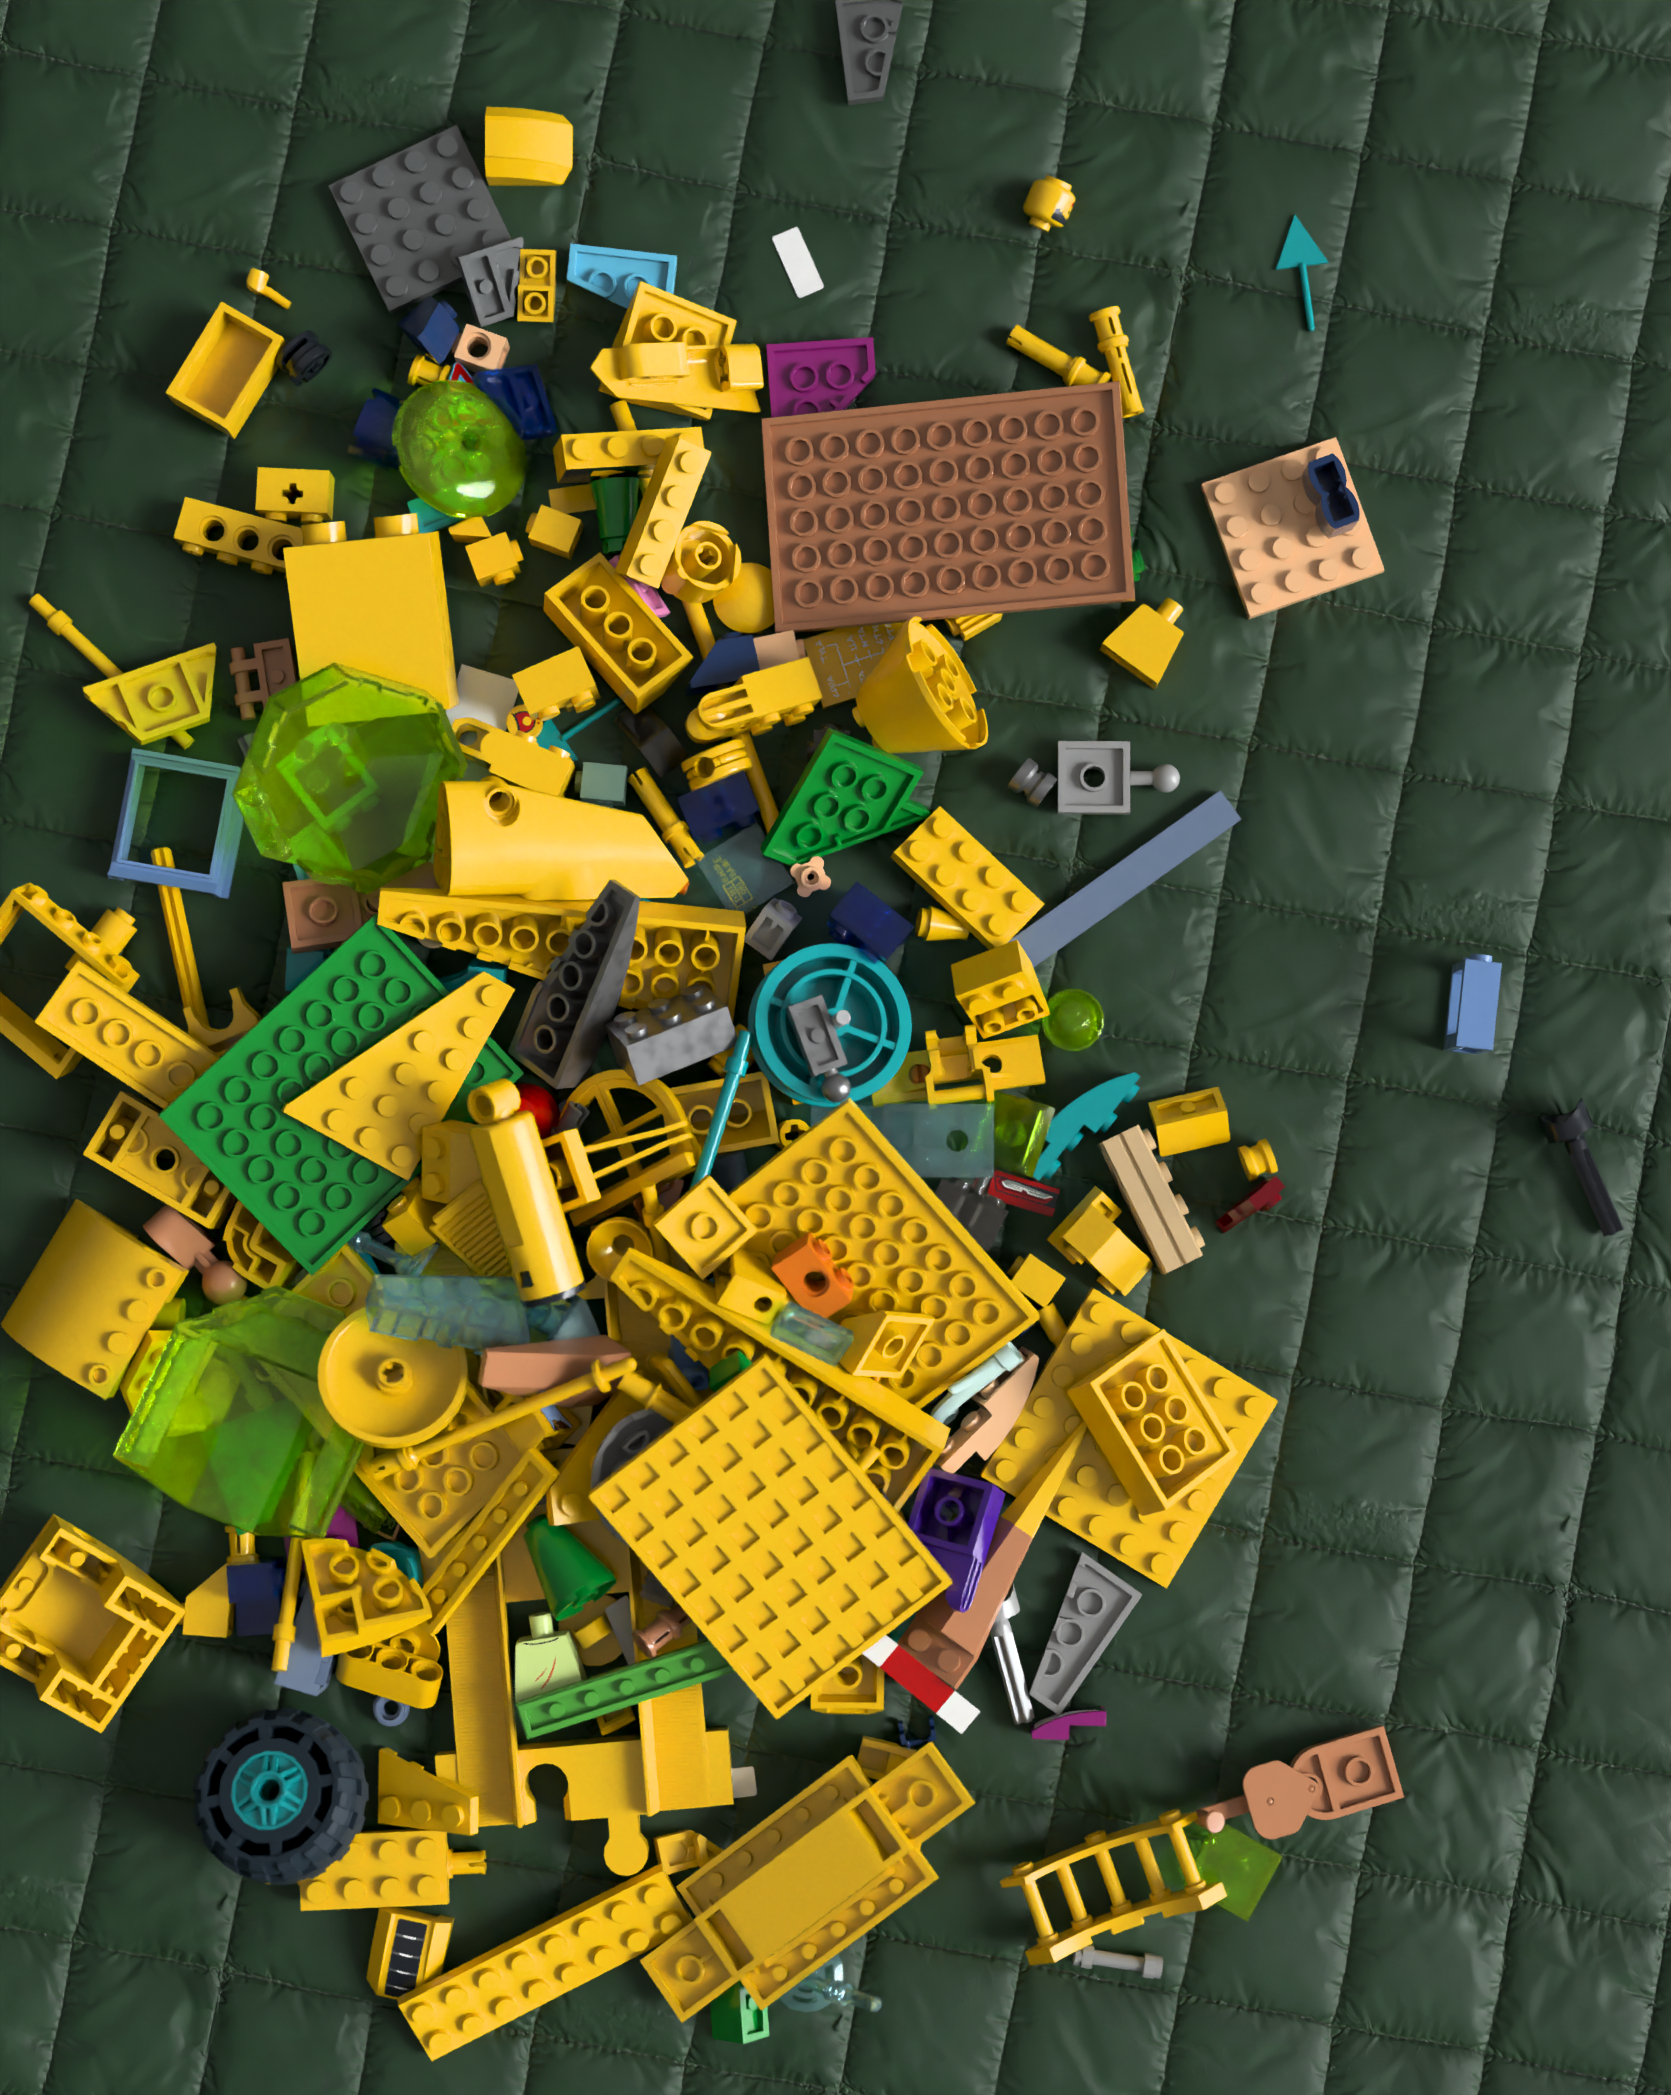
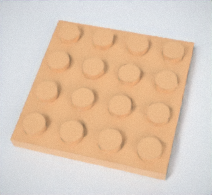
M1336 437L1201 484L1202 493L1248 620L1381 574L1385 570ZM1333 453L1338 457L1345 469L1346 487L1357 500L1360 516L1353 530L1327 538L1317 524L1315 516L1316 505L1310 501L1305 493L1302 475L1309 462Z

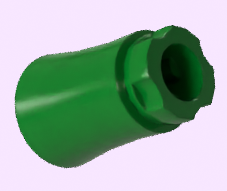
M614 477L591 481L589 484L596 507L600 541H603V554L621 555L638 512L639 478Z

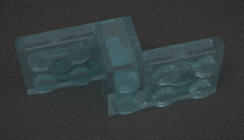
M884 1104L880 1107L858 1106L920 1178H994V1104ZM811 1106V1127L836 1107ZM955 1130L963 1132L968 1140L966 1148L960 1152L950 1150L946 1144L948 1134Z

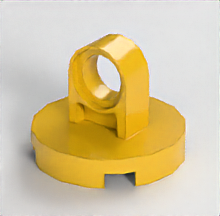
M605 1594L596 1602L592 1599L582 1605L584 1610L559 1621V1631L571 1630L582 1664L602 1666L614 1661L623 1652L605 1612L607 1607L618 1601L616 1597Z

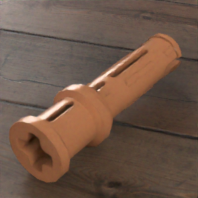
M677 1604L670 1610H660L656 1614V1619L641 1630L635 1629L631 1634L642 1653L649 1659H653L657 1655L656 1651L671 1639L677 1640L680 1638L683 1628L693 1620Z

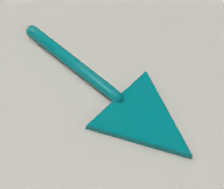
M1294 215L1276 270L1299 267L1308 330L1312 332L1315 329L1306 266L1327 264L1329 262L1297 216Z
M618 698L613 699L562 735L551 719L546 720L541 733L536 737V742L540 747L547 750L550 745L556 746L570 753L571 761L578 760L566 740L619 705L620 700Z

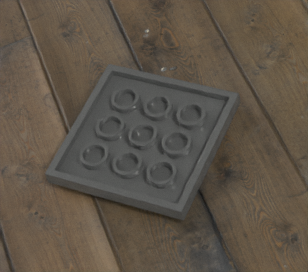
M457 125L328 185L390 315L462 282L463 280L455 257L511 239Z

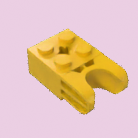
M809 657L743 675L732 687L705 695L698 703L697 708L687 716L685 728L688 736L696 743L707 744L749 731L752 732L753 736L771 731L773 724L783 721L786 726H791L806 720L805 715L813 712V707L823 698Z

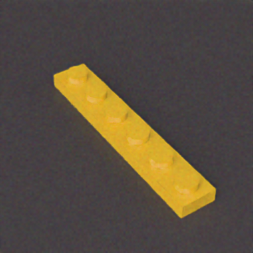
M536 1448L526 1451L422 1588L429 1602L432 1618L420 1623V1626L429 1635L437 1634L560 1475V1472Z

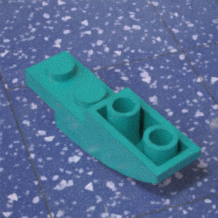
M1134 1072L1114 1078L1084 1093L1062 1109L1037 1135L1047 1144V1147L1027 1170L1026 1174L1036 1182L1042 1177L1049 1180L1062 1164L1057 1160L1062 1151L1066 1148L1071 1152L1084 1135L1079 1132L1082 1127L1092 1135L1099 1129L1105 1133L1118 1117L1113 1111L1119 1103L1123 1101L1127 1105L1139 1091L1140 1087L1135 1083L1140 1076Z

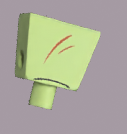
M550 1612L529 1615L532 1635L520 1637L515 1646V1701L587 1679L571 1630L554 1632Z

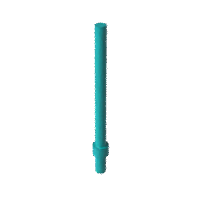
M740 1030L732 1057H727L723 1070L726 1072V1076L690 1189L703 1177L711 1173L740 1077H745L749 1064L746 1062V1058L754 1036L751 1032Z

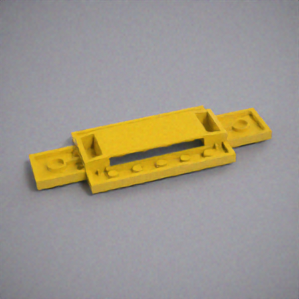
M932 1741L875 1784H872L853 1755H850L676 1886L696 1915V1918L641 1959L640 1962L681 2023L689 2019L739 1980L762 2011L936 1881L939 1877L920 1852L918 1846L974 1805L975 1801Z

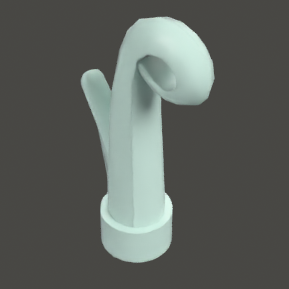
M1008 1342L969 1374L948 1387L949 1392L937 1403L930 1416L944 1425L951 1423L959 1413V1407L1004 1371H1011L1023 1361V1357L1011 1342Z

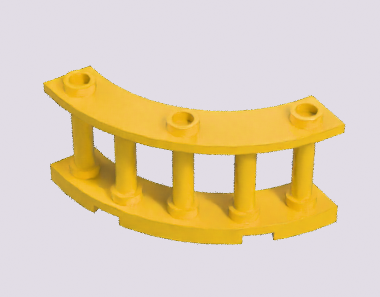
M1173 1809L1159 1815L1157 1820L1106 1834L1105 1830L1096 1831L1085 1836L1086 1842L1061 1851L1034 1864L1032 1861H1027L1012 1867L1013 1874L1000 1880L1001 1887L1021 1885L1039 1934L1037 1938L1038 1944L1025 1951L1029 1964L1055 1963L1071 1953L1093 1944L1091 1936L1109 1929L1111 1934L1114 1935L1143 1925V1917L1162 1912L1163 1917L1167 1918L1201 1911L1226 1897L1227 1894L1222 1882L1206 1884L1205 1879L1200 1878L1182 1829L1198 1819L1197 1812L1181 1814L1179 1809ZM1169 1833L1187 1883L1184 1886L1185 1889L1171 1892L1170 1887H1165L1148 1837ZM1129 1842H1134L1152 1891L1149 1894V1899L1134 1904L1131 1903V1900H1126L1108 1851L1110 1848ZM1093 1854L1112 1902V1906H1110L1111 1912L1096 1918H1092V1915H1087L1069 1866L1070 1863ZM1056 1870L1073 1917V1921H1071L1072 1928L1059 1934L1057 1931H1053L1035 1882L1036 1879Z

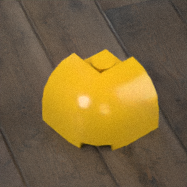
M238 1200L223 1236V1240L227 1243L228 1254L234 1263L232 1268L241 1276L273 1294L287 1286L298 1274L302 1266Z

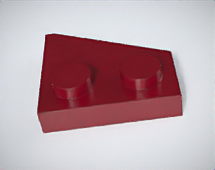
M1277 1176L1266 1177L1214 1223L1225 1233L1256 1211H1268L1282 1199L1279 1192L1285 1188L1284 1184Z

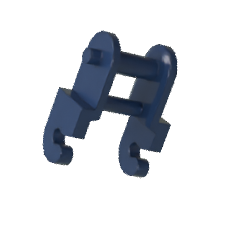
M933 1715L928 1716L931 1734L927 1738L909 1740L905 1738L903 1721L898 1720L901 1745L906 1744L907 1748L911 1749V1745L925 1744L932 1740H937Z

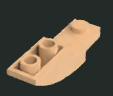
M1021 1347L1018 1351L1023 1357V1361L1011 1371H1004L971 1397L980 1408L969 1413L962 1420L961 1427L951 1437L947 1438L944 1450L934 1462L938 1469L954 1474L973 1454L986 1461L997 1449L1013 1427L1030 1394L1039 1358L1035 1353Z

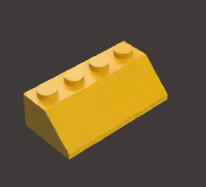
M599 552L544 593L543 611L575 647L579 646L586 660L636 715L668 689L691 662L693 656L620 574L614 572L615 568Z

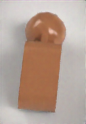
M165 1204L143 1225L149 1236L183 1267L190 1270L195 1266L203 1275L202 1290L207 1299L212 1303L227 1306L236 1303L243 1297L247 1290V1279L232 1268L234 1265L233 1261H219L210 1251L216 1246V1243L193 1219Z

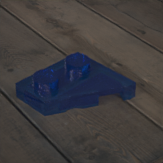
M537 364L480 371L472 376V381L521 441L550 437L558 431Z

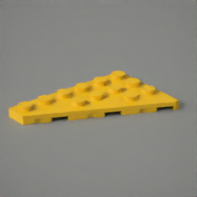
M485 971L479 972L428 1009L423 1010L402 1024L397 1030L380 1039L372 1047L355 1056L333 1071L329 1076L315 1083L310 1089L289 1103H286L281 1111L408 1181L422 1157V1127L442 1121L515 989Z

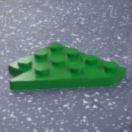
M828 728L763 841L760 850L763 855L790 866L795 863L803 864L810 861L813 856L822 857L926 819L931 815L930 809L923 804L908 799L924 772L919 765Z

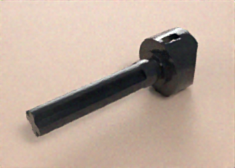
M1580 1098L1576 1108L1566 1114L1550 1115L1541 1113L1538 1116V1120L1548 1143L1564 1142V1146L1603 1236H1611L1623 1230L1624 1227L1586 1139L1582 1135L1594 1125L1584 1100Z

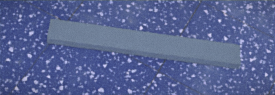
M1220 790L1016 935L1008 943L1018 940L1030 959L1033 968L1234 826L1241 820L1240 816Z

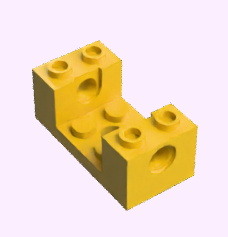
M120 1091L83 1155L208 1229H219L237 1198L157 1116L161 1110L134 1094ZM168 1149L175 1155V1164L171 1169L164 1171L158 1167L156 1158L162 1150Z

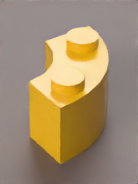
M1092 1204L1062 1237L1069 1244L1065 1251L1080 1265L1086 1261L1101 1276L1096 1281L1112 1295L1118 1291L1125 1297L1153 1266L1150 1258Z

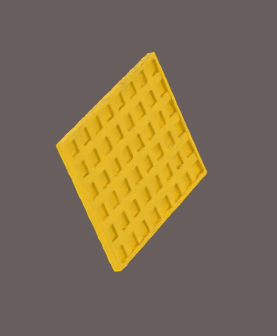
M766 1354L762 1355L588 1492L590 1500L776 1720L952 1584L951 1577Z

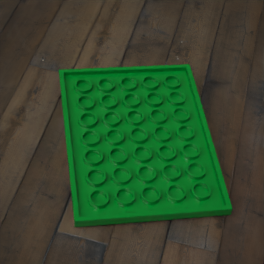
M374 913L157 1115L311 1276L422 1171L421 1157L407 1181L281 1111L286 1103H289L310 1089L315 1083L323 1080L343 1064L360 1055L380 1039L391 1034L402 1024L423 1010L428 1009L450 993L391 929L377 925V913ZM490 1036L441 1122L452 1119L472 1124L475 1120L470 1115L467 1106L468 1095L471 1091L499 1079H507L514 1084L524 1074Z

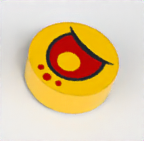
M525 704L515 706L508 713L506 725L508 731L513 735L519 730L536 738L542 731L543 721L541 722L539 718L532 721Z

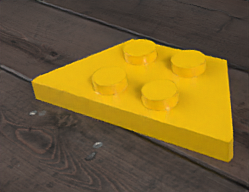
M213 642L83 687L84 696L141 746L210 722L216 645Z

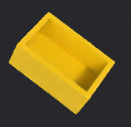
M221 301L165 393L175 405L235 439L279 368L275 362L287 343L282 336Z

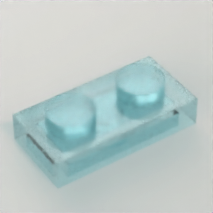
M788 1301L770 1327V1336L834 1367L854 1340L853 1331L791 1301Z

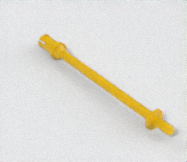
M628 1357L604 1366L599 1360H595L591 1363V1373L424 1442L408 1447L396 1448L380 1456L370 1458V1471L378 1468V1471L372 1474L378 1481L404 1469L411 1471L417 1468L419 1460L423 1457L598 1386L603 1393L611 1390L610 1380L634 1371L636 1361Z

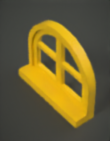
M623 1069L608 1070L593 1075L582 1082L566 1101L559 1121L569 1101L580 1103L586 1108L595 1098L599 1103L611 1133L587 1146L628 1137L627 1133L660 1115H663L667 1126L687 1120L688 1126L670 1132L673 1138L691 1132L693 1137L677 1143L678 1151L642 1169L639 1160L627 1165L628 1178L599 1192L601 1196L599 1201L569 1213L574 1227L592 1225L632 1204L633 1201L642 1197L640 1184L644 1181H654L656 1189L696 1170L702 1151L679 1100L659 1079L656 1078L638 1086ZM614 1088L636 1090L652 1100L657 1108L624 1125L609 1090ZM632 1143L617 1147L623 1160L636 1154Z

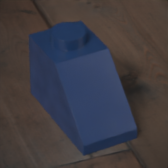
M430 296L397 324L420 352L438 364L445 360L461 330L453 320L457 317V314L444 299L438 302Z
M741 632L722 635L685 688L686 697L712 693L732 687L741 676L760 671L753 635L742 636Z

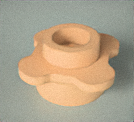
M813 856L806 863H795L792 865L790 874L795 877L798 884L797 893L800 896L809 897L813 891L818 889L827 890L830 887L831 879L825 875L823 869L824 860L821 857ZM810 873L814 875L812 880L807 878V875Z

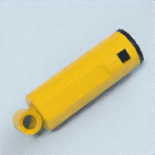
M499 1079L471 1091L468 1095L467 1106L470 1115L479 1124L473 1126L469 1130L468 1135L522 1307L532 1308L550 1304L581 1292L586 1288V1283L533 1113L526 1110L516 1112L520 1106L519 1092L515 1085L507 1079Z

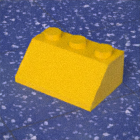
M762 1072L746 1074L744 1078L740 1077L716 1154L780 1143L769 1080ZM724 1079L669 1088L679 1100L701 1151ZM667 1133V1139L673 1138L671 1133ZM676 1144L669 1146L670 1155L678 1151Z

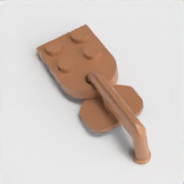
M427 860L400 862L395 864L383 879L371 873L354 872L283 882L292 953L297 954L338 948L374 913L378 914L380 888L441 889L434 877L433 863Z
M1376 1725L1311 1745L1301 1750L1293 1758L1289 1766L1278 1760L1253 1766L1247 1770L1242 1780L1244 1795L1195 1810L1198 1819L1194 1822L1209 1832L1218 1833L1224 1827L1225 1819L1249 1812L1253 1827L1260 1836L1267 1839H1277L1296 1833L1301 1828L1307 1815L1320 1820H1332L1404 1798L1385 1728L1383 1725Z

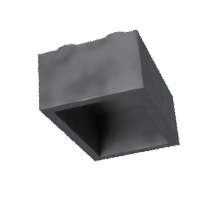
M705 985L686 987L679 995L669 999H656L650 1002L644 1009L636 1012L621 1013L614 1018V1021L605 1024L616 1062L638 1086L733 1048L737 1041L727 1005Z

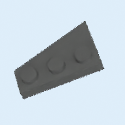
M835 0L848 106L883 101L904 0Z

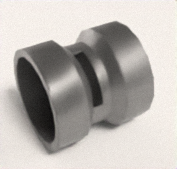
M1028 758L1007 787L1015 793L1024 790L1027 802L1036 808L1058 779L1050 773H1037L1038 764Z

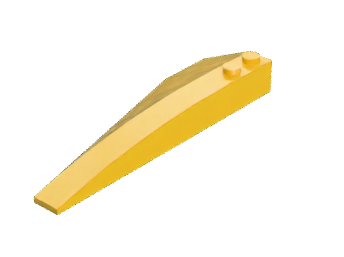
M380 888L377 925L422 940L427 938L442 943V947L454 951L457 948L475 954L478 959L490 963L495 961L507 965L508 969L544 980L551 971L550 964L556 956H561L570 944L568 941L569 937L575 929L582 927L587 919L586 913L596 899L536 901L521 898L519 895L446 896L442 889ZM640 901L630 962L618 1000V1006L630 1010L633 1008L638 1010L646 1008L650 1002L654 1001L646 991V988L651 986V992L657 999H669L681 994V991L686 987L705 985L727 1005L733 1023L746 932L744 911Z
M630 1247L611 1274L610 1279L643 1311L648 1310L660 1322L658 1326L668 1336L672 1334L686 1347L684 1352L695 1362L699 1360L709 1371L710 1367L738 1350L752 1363L766 1354L854 1461L870 1443L881 1452V1455L864 1473L877 1489L883 1488L891 1506L897 1513L944 1450L950 1432L949 1427L870 1377L852 1376L831 1353L778 1322L771 1320L770 1323L764 1324L718 1305L715 1289Z

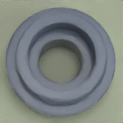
M377 1696L373 1703V1713L378 1722L385 1726H397L407 1718L410 1711L409 1705L394 1701L398 1705V1711L391 1714L386 1710L385 1706L388 1701L393 1700Z

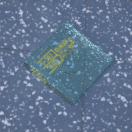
M757 822L704 854L702 860L697 861L696 859L698 866L727 910L744 911V915L795 884L782 862L762 854L760 847L766 837Z

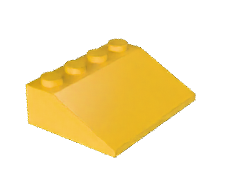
M1165 1329L1157 1331L1115 1357L1067 1390V1393L1141 1516L1167 1510L1239 1454Z

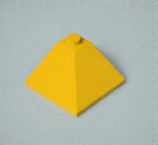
M640 281L637 284L612 348H619L630 344L685 342L687 346L731 344L737 321ZM600 383L598 391L615 397L602 383ZM618 398L626 400L631 404L706 421L710 420L713 408Z

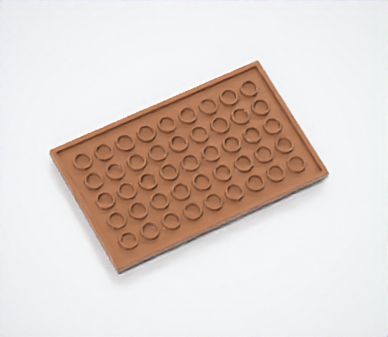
M1119 381L762 419L776 633L794 630V633L904 623L915 616L921 617L922 621L1135 601Z

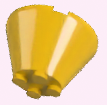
M912 617L903 624L856 693L857 707L852 709L857 724L862 728H867L872 736L874 747L890 754L969 750L981 747L987 742L988 726L984 709L977 711L971 696L977 690L970 675L946 638L932 624L926 627L919 622L922 621L921 617Z

